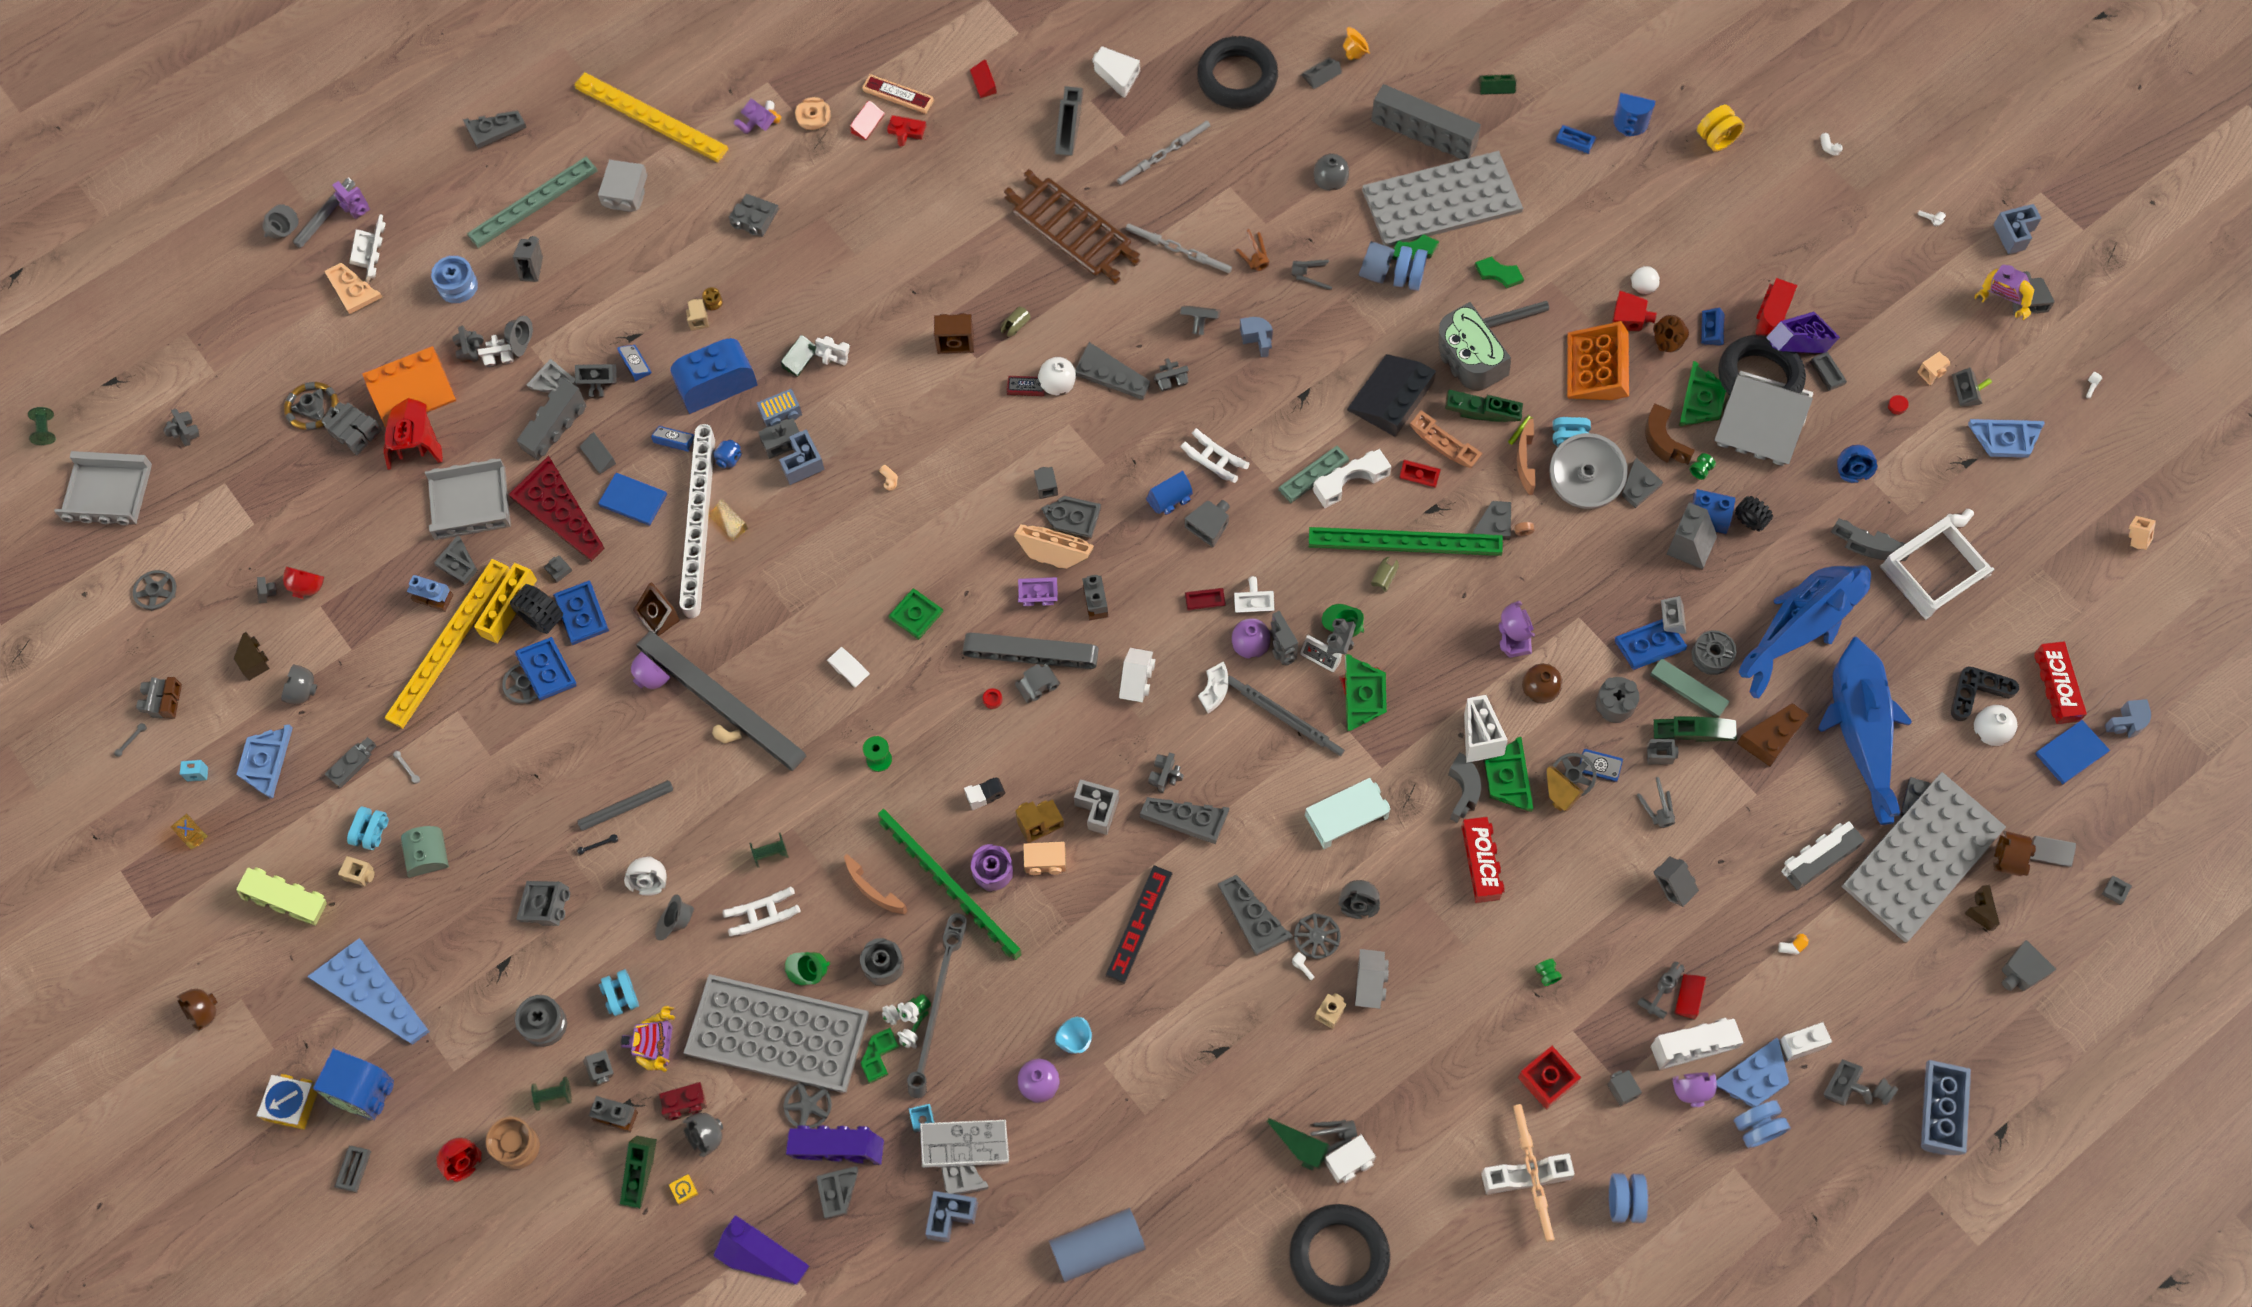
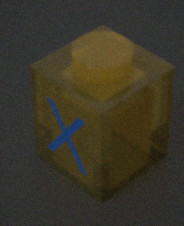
M187 813L170 826L190 849L201 845L204 839L208 837Z

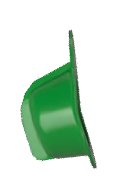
M1334 604L1328 607L1322 615L1323 626L1331 632L1334 631L1333 621L1335 619H1344L1346 622H1354L1356 625L1352 637L1357 636L1359 633H1364V614L1357 608L1345 604Z
M799 952L788 956L785 962V972L787 977L797 985L817 984L825 976L827 967L831 963L826 961L824 956L818 952Z

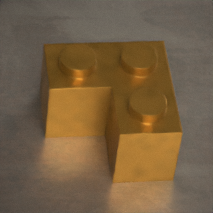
M1053 799L1042 801L1037 807L1034 801L1030 803L1025 802L1015 810L1017 824L1027 843L1034 842L1064 827V820Z

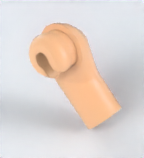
M883 465L879 472L886 477L884 488L892 491L897 486L898 476L888 466Z

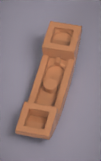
M1421 410L1410 423L1412 429L1444 456L1458 464L1472 468L1483 453L1469 443L1466 445L1462 444L1435 425L1436 420Z
M1529 419L1526 423L1517 450L1518 474L1522 485L1529 495H1533L1535 489V469H1527V444H1532L1534 419Z
M848 854L844 856L851 878L868 899L891 912L906 914L908 912L906 905L891 892L884 898L860 877L864 873L862 867Z

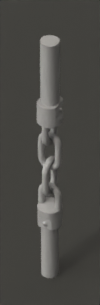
M1205 121L1187 134L1184 133L1175 139L1169 147L1158 150L1149 160L1144 159L1135 168L1119 177L1117 182L1122 185L1140 172L1149 169L1150 164L1161 161L1170 151L1177 150L1190 142L1192 138L1209 128L1210 123ZM1178 141L1180 145L1176 147L1174 143ZM1161 152L1163 156L1157 159L1155 156Z
M1129 223L1126 226L1127 231L1144 237L1157 245L1162 243L1173 252H1184L1190 259L1199 263L1208 264L1227 273H1230L1232 270L1231 266L1212 259L1202 252L1182 248L1178 242L1170 239L1165 241L1161 239V235L1150 233ZM1169 242L1178 245L1176 249L1168 247L1167 245H1170ZM1192 252L1197 253L1196 258L1190 256L1193 254Z

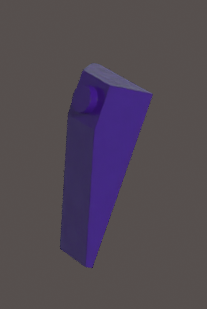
M736 1215L722 1233L714 1253L715 1258L732 1269L750 1272L751 1274L798 1285L810 1267Z

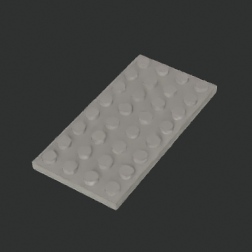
M1499 151L1362 186V191L1383 244L1387 247L1396 245L1398 241L1409 242L1417 240L1422 234L1433 236L1523 212L1522 204Z
M1941 772L1841 887L1906 943L2006 826Z
M709 974L684 1055L846 1093L869 1012Z

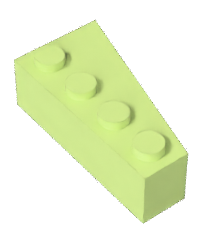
M256 867L254 870L247 868L236 889L241 899L248 901L250 898L262 907L269 904L270 908L276 912L285 914L288 911L291 917L316 926L327 905L324 895L312 891V893L304 891L305 888L296 883H293V885L287 884L285 879L276 875L272 878L266 875V872Z

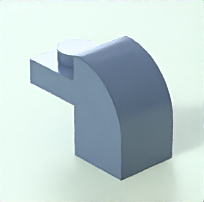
M1260 317L1240 319V333L1243 344L1258 342L1261 358L1268 357L1269 349H1272L1271 340L1273 334L1270 323Z
M2148 700L2127 701L2121 707L2123 717L2111 718L2105 724L2107 733L2115 732V734L2127 732L2128 738L2137 736L2151 720Z

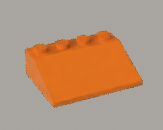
M1621 321L1568 332L1567 397L1569 399L1615 400L1629 397V332Z
M433 346L362 374L385 428L391 409L407 398L425 403L427 405V412L457 401L440 358Z

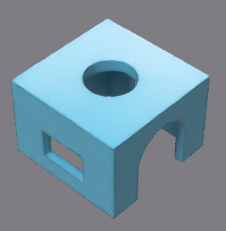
M202 760L181 761L180 775L187 782L207 780L208 766ZM187 764H195L194 768H189Z
M930 1104L909 1109L914 1132L920 1131V1124H922L919 1122L920 1116H926L927 1121L925 1123H934Z

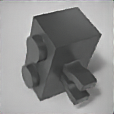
M616 364L575 365V384L590 383L589 397H594V390L597 384V389L600 392L599 396L603 397L605 395L602 384L617 383Z
M791 418L783 420L777 425L766 427L758 433L769 459L793 450L789 437L800 431L794 419Z
M1669 856L1660 867L1658 866L1654 870L1655 877L1667 899L1672 903L1684 907L1699 891L1695 878L1690 874L1687 863L1682 859H1675Z

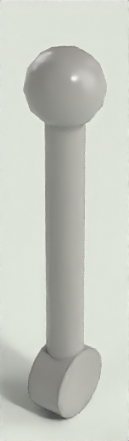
M395 751L393 753L394 758H398L412 777V782L415 784L419 783L420 777L412 772L401 757V752Z

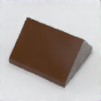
M652 582L649 583L634 607L633 612L649 631L660 636L678 623L680 619L673 606Z

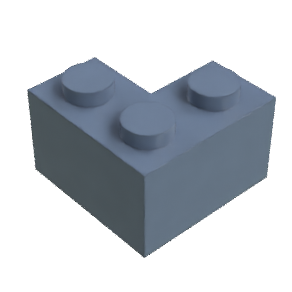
M2031 204L2000 212L1993 226L2007 253L2012 254L2026 250L2032 239L2030 232L2035 231L2042 218L2036 206Z
M807 429L789 437L795 453L783 457L779 461L790 485L825 470L822 459Z
M933 1191L925 1234L927 1239L949 1243L953 1221L974 1224L978 1206L977 1199L975 1197Z

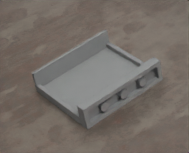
M1737 374L1714 441L1718 442V446L1728 448L1729 445L1736 447L1735 451L1747 454V451L1755 453L1754 457L1765 460L1766 457L1773 459V463L1784 466V463L1789 464L1813 398Z
M71 451L69 458L73 461L74 466L62 509H55L54 511L61 520L65 522L81 521L83 523H118L120 525L137 524L152 463L145 455Z
M501 459L471 462L460 466L453 465L443 469L435 468L425 472L429 483L432 524L429 525V531L434 540L511 527L506 471Z

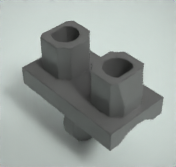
M463 325L458 327L459 333L452 336L454 344L458 347L462 346L461 349L455 352L457 359L462 362L468 359L473 362L478 361L477 349L484 342L483 336L477 334L476 331L465 330Z
M1167 358L1165 359V365L1159 366L1160 371H1167L1155 374L1154 381L1158 383L1161 391L1171 389L1169 379L1176 378L1178 386L1188 384V366L1172 369L1178 367V362L1171 363L1170 359Z
M177 409L171 410L173 418L172 422L168 421L166 423L167 426L164 428L165 435L168 437L173 436L174 439L180 436L185 446L191 445L190 439L199 437V429L196 425L186 427L187 424L192 423L189 411L179 413Z
M1335 619L1332 624L1334 627L1333 634L1329 635L1327 639L1329 644L1327 653L1329 655L1335 653L1347 654V651L1352 650L1354 642L1351 639L1356 625L1354 622H1346L1344 619Z
M1169 752L1168 756L1157 754L1154 766L1163 769L1162 774L1151 771L1148 783L1158 787V792L1164 793L1169 778V784L1172 786L1175 785L1176 781L1183 780L1184 775L1180 773V766L1175 765L1174 770H1172L1175 762V754Z

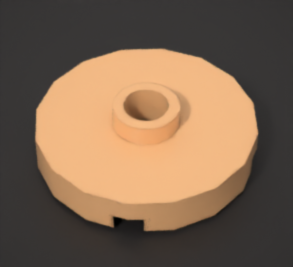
M806 98L801 104L797 105L795 110L798 124L809 130L824 127L831 117L829 105L821 98Z

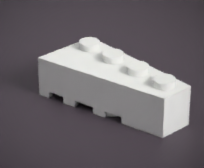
M1722 1018L1712 1024L1707 1025L1705 1023L1694 1028L1658 1035L1651 1045V1049L1659 1070L1737 1049L1744 1042L1735 1019L1727 1020V1018Z

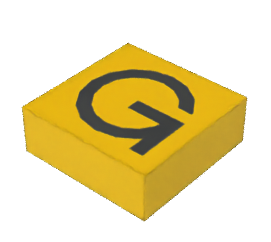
M689 1174L669 1184L679 1205L698 1195Z

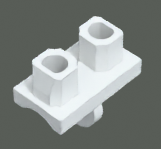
M492 335V341L486 342V347L489 348L478 349V354L482 357L486 367L495 366V356L500 355L503 364L513 363V352L510 344L504 345L505 340H498L496 335Z
M825 336L823 339H816L815 355L823 358V364L828 365L830 361L842 365L847 364L849 344L845 342L839 345L834 344V340L828 336Z

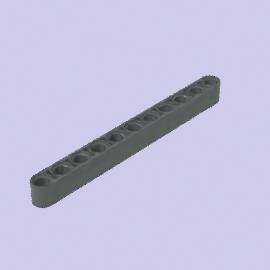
M649 631L636 644L637 648L789 770L794 771L807 757L798 746L652 631Z

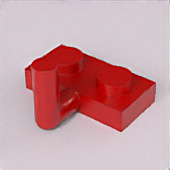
M892 115L887 132L888 134L897 135L898 145L903 147L907 137L922 140L926 129V121Z

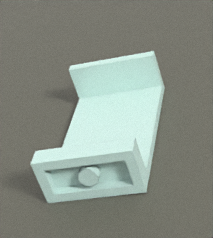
M1371 778L1306 808L1305 817L1323 849L1330 847L1332 840L1380 817H1383L1384 820L1388 819L1391 810L1389 803L1386 799H1382L1379 786L1376 782L1373 783Z

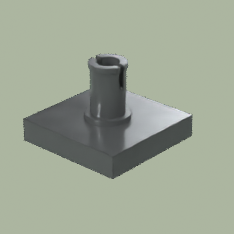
M1184 305L1181 306L1180 314L1192 315L1194 317L1192 334L1198 333L1199 326V335H1204L1205 318L1217 319L1220 317L1221 310Z

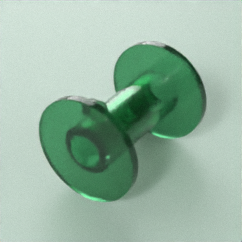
M36 407L28 411V418L35 421L36 432L29 436L31 443L35 445H48L55 442L56 436L52 432H48L47 421L54 417V412L51 409Z
M779 833V841L755 849L752 842L749 843L757 868L760 867L758 860L776 854L789 858L781 833Z
M566 1076L563 1077L559 1086L538 1090L535 1083L531 1085L532 1100L536 1111H540L541 1102L565 1097L568 1104L572 1103L571 1087Z

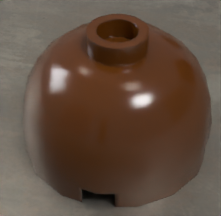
M1545 663L1535 664L1524 675L1522 688L1524 694L1533 699L1532 701L1545 704L1552 702L1558 697L1562 690L1563 679L1556 667Z
M189 989L176 996L186 1018L195 1021V1024L192 1025L195 1030L200 1031L215 1019V1005L218 1002L212 993L207 994L201 989Z

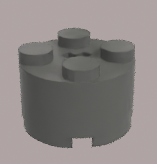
M1613 677L1605 680L1595 701L1597 711L1600 712L1605 720L1621 723L1633 715L1639 702V691L1636 683L1623 677Z
M884 938L874 939L865 945L860 956V964L865 976L875 985L891 984L903 974L904 960L898 945L893 941ZM884 959L885 963L880 964V960Z

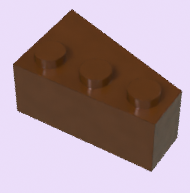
M1791 703L1742 734L1737 744L1771 767L1804 724L1809 714Z

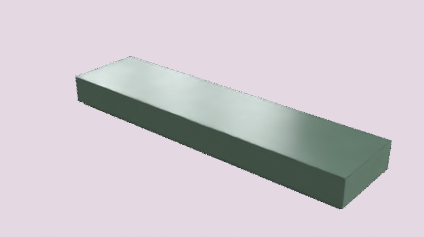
M1336 446L1281 485L1279 492L1292 503L1312 489L1317 478L1327 476L1336 468H1341L1348 463L1349 457Z
M1664 659L1658 662L1650 674L1651 677L1716 718L1720 717L1730 702Z

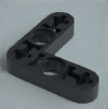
M1965 667L1958 677L1951 715L1957 721H1965L1972 712L1977 690L2003 698H2013L2019 691V684L2012 678L1975 667ZM1967 673L1971 674L1972 678L1969 684H1965L1968 679ZM1984 679H1991L1994 682V686H1987L1984 683ZM2007 685L2010 686L2011 692L2007 691ZM1960 690H1967L1970 693V698L1962 697ZM1962 704H1965L1963 706L1964 714L1961 715L1958 709L1961 707Z

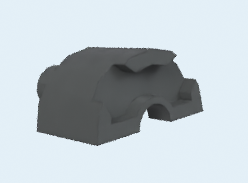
M1045 663L1042 667L1037 664L1023 673L1025 677L1020 681L1016 680L1015 686L1025 701L1029 703L1040 699L1042 692L1045 690L1054 691L1061 683L1048 664Z

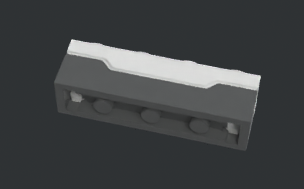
M1850 821L1844 825L1839 823L1831 830L1833 833L1828 836L1823 834L1815 841L1817 844L1812 847L1810 845L1806 846L1800 851V856L1797 858L1792 856L1784 862L1786 866L1781 872L1797 891L1864 843L1865 839L1853 827Z

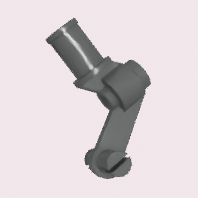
M1673 962L1668 972L1664 973L1657 984L1659 992L1653 1003L1643 997L1637 1003V1005L1648 1010L1647 1013H1653L1662 1020H1664L1668 1012L1657 1007L1663 994L1671 993L1678 984V978L1685 970L1682 964L1676 969L1679 962Z

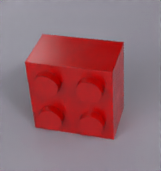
M1552 1045L1525 1067L1517 1078L1547 1110L1577 1085L1581 1076Z

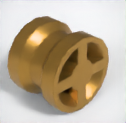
M709 287L703 291L702 298L707 309L717 310L722 306V297L717 288Z

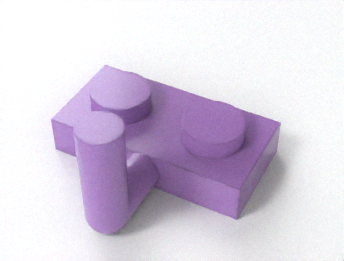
M751 98L741 111L750 120L745 125L741 120L736 119L734 125L746 134L752 130L755 124L766 131L776 116Z

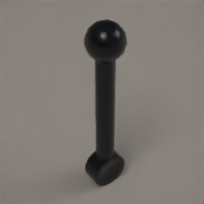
M612 834L609 839L584 848L579 847L577 853L583 855L585 851L609 842L616 843L618 836Z

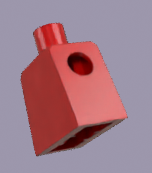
M1619 290L1612 323L1621 321L1627 331L1639 332L1642 330L1644 322L1655 323L1657 313L1646 311L1648 304L1646 299Z

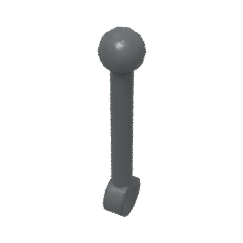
M140 723L137 726L136 732L120 749L114 751L116 757L122 756V751L140 732H144L147 729L145 724Z

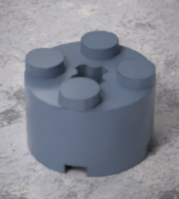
M1370 241L1358 276L1383 284L1395 249Z

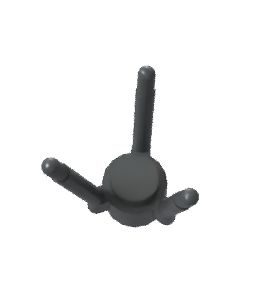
M1329 260L1293 261L1292 275L1296 276V280H1303L1332 290V287L1303 276L1304 274L1307 275L1308 267L1326 266Z
M1656 777L1663 809L1658 810L1655 816L1642 795L1638 793L1637 797L1651 816L1654 825L1659 824L1660 828H1666L1675 824L1670 791L1666 792V804L1660 778Z
M1346 1119L1341 1121L1313 1123L1315 1127H1336L1310 1133L1311 1136L1337 1132L1339 1139L1343 1138V1140L1330 1146L1326 1154L1349 1143L1353 1137H1357L1354 1121H1346Z

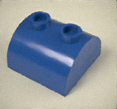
M1620 93L1613 118L1614 126L1625 136H1637L1644 133L1649 126L1656 101Z
M1181 471L1151 488L1146 500L1157 514L1164 512L1167 515L1175 510L1174 505L1180 503L1183 506L1190 502V496L1193 495V491L1184 471Z
M1696 489L1692 504L1708 510L1715 532L1727 534L1734 511L1735 497Z

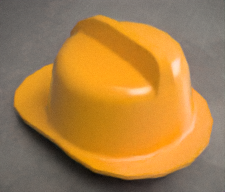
M1347 27V37L1343 43L1347 58L1349 60L1353 58L1361 59L1365 54H1370L1364 37L1354 28Z

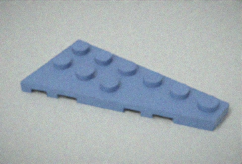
M360 938L307 976L412 1045L430 1032Z

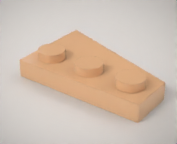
M342 263L325 271L349 314L383 298L377 290L371 288L368 283L362 281Z

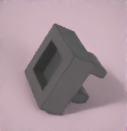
M560 555L556 558L553 557L544 566L545 570L557 583L572 572L571 567Z
M257 577L259 603H267V596L277 595L276 583L266 584L265 577Z

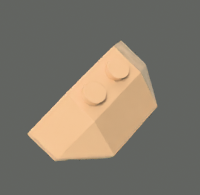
M1021 524L1014 535L1029 558L1041 563L1052 564L1058 568L1067 569L1085 560L1094 545L1088 544V542L1079 537L1044 527H1027Z

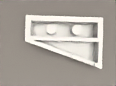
M1487 696L1467 698L1464 713L1466 763L1503 756L1505 754L1507 738Z

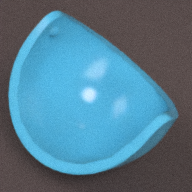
M1073 1017L1061 1025L1055 1036L1056 1045L1072 1054L1086 1051L1092 1040L1090 1026L1082 1017Z

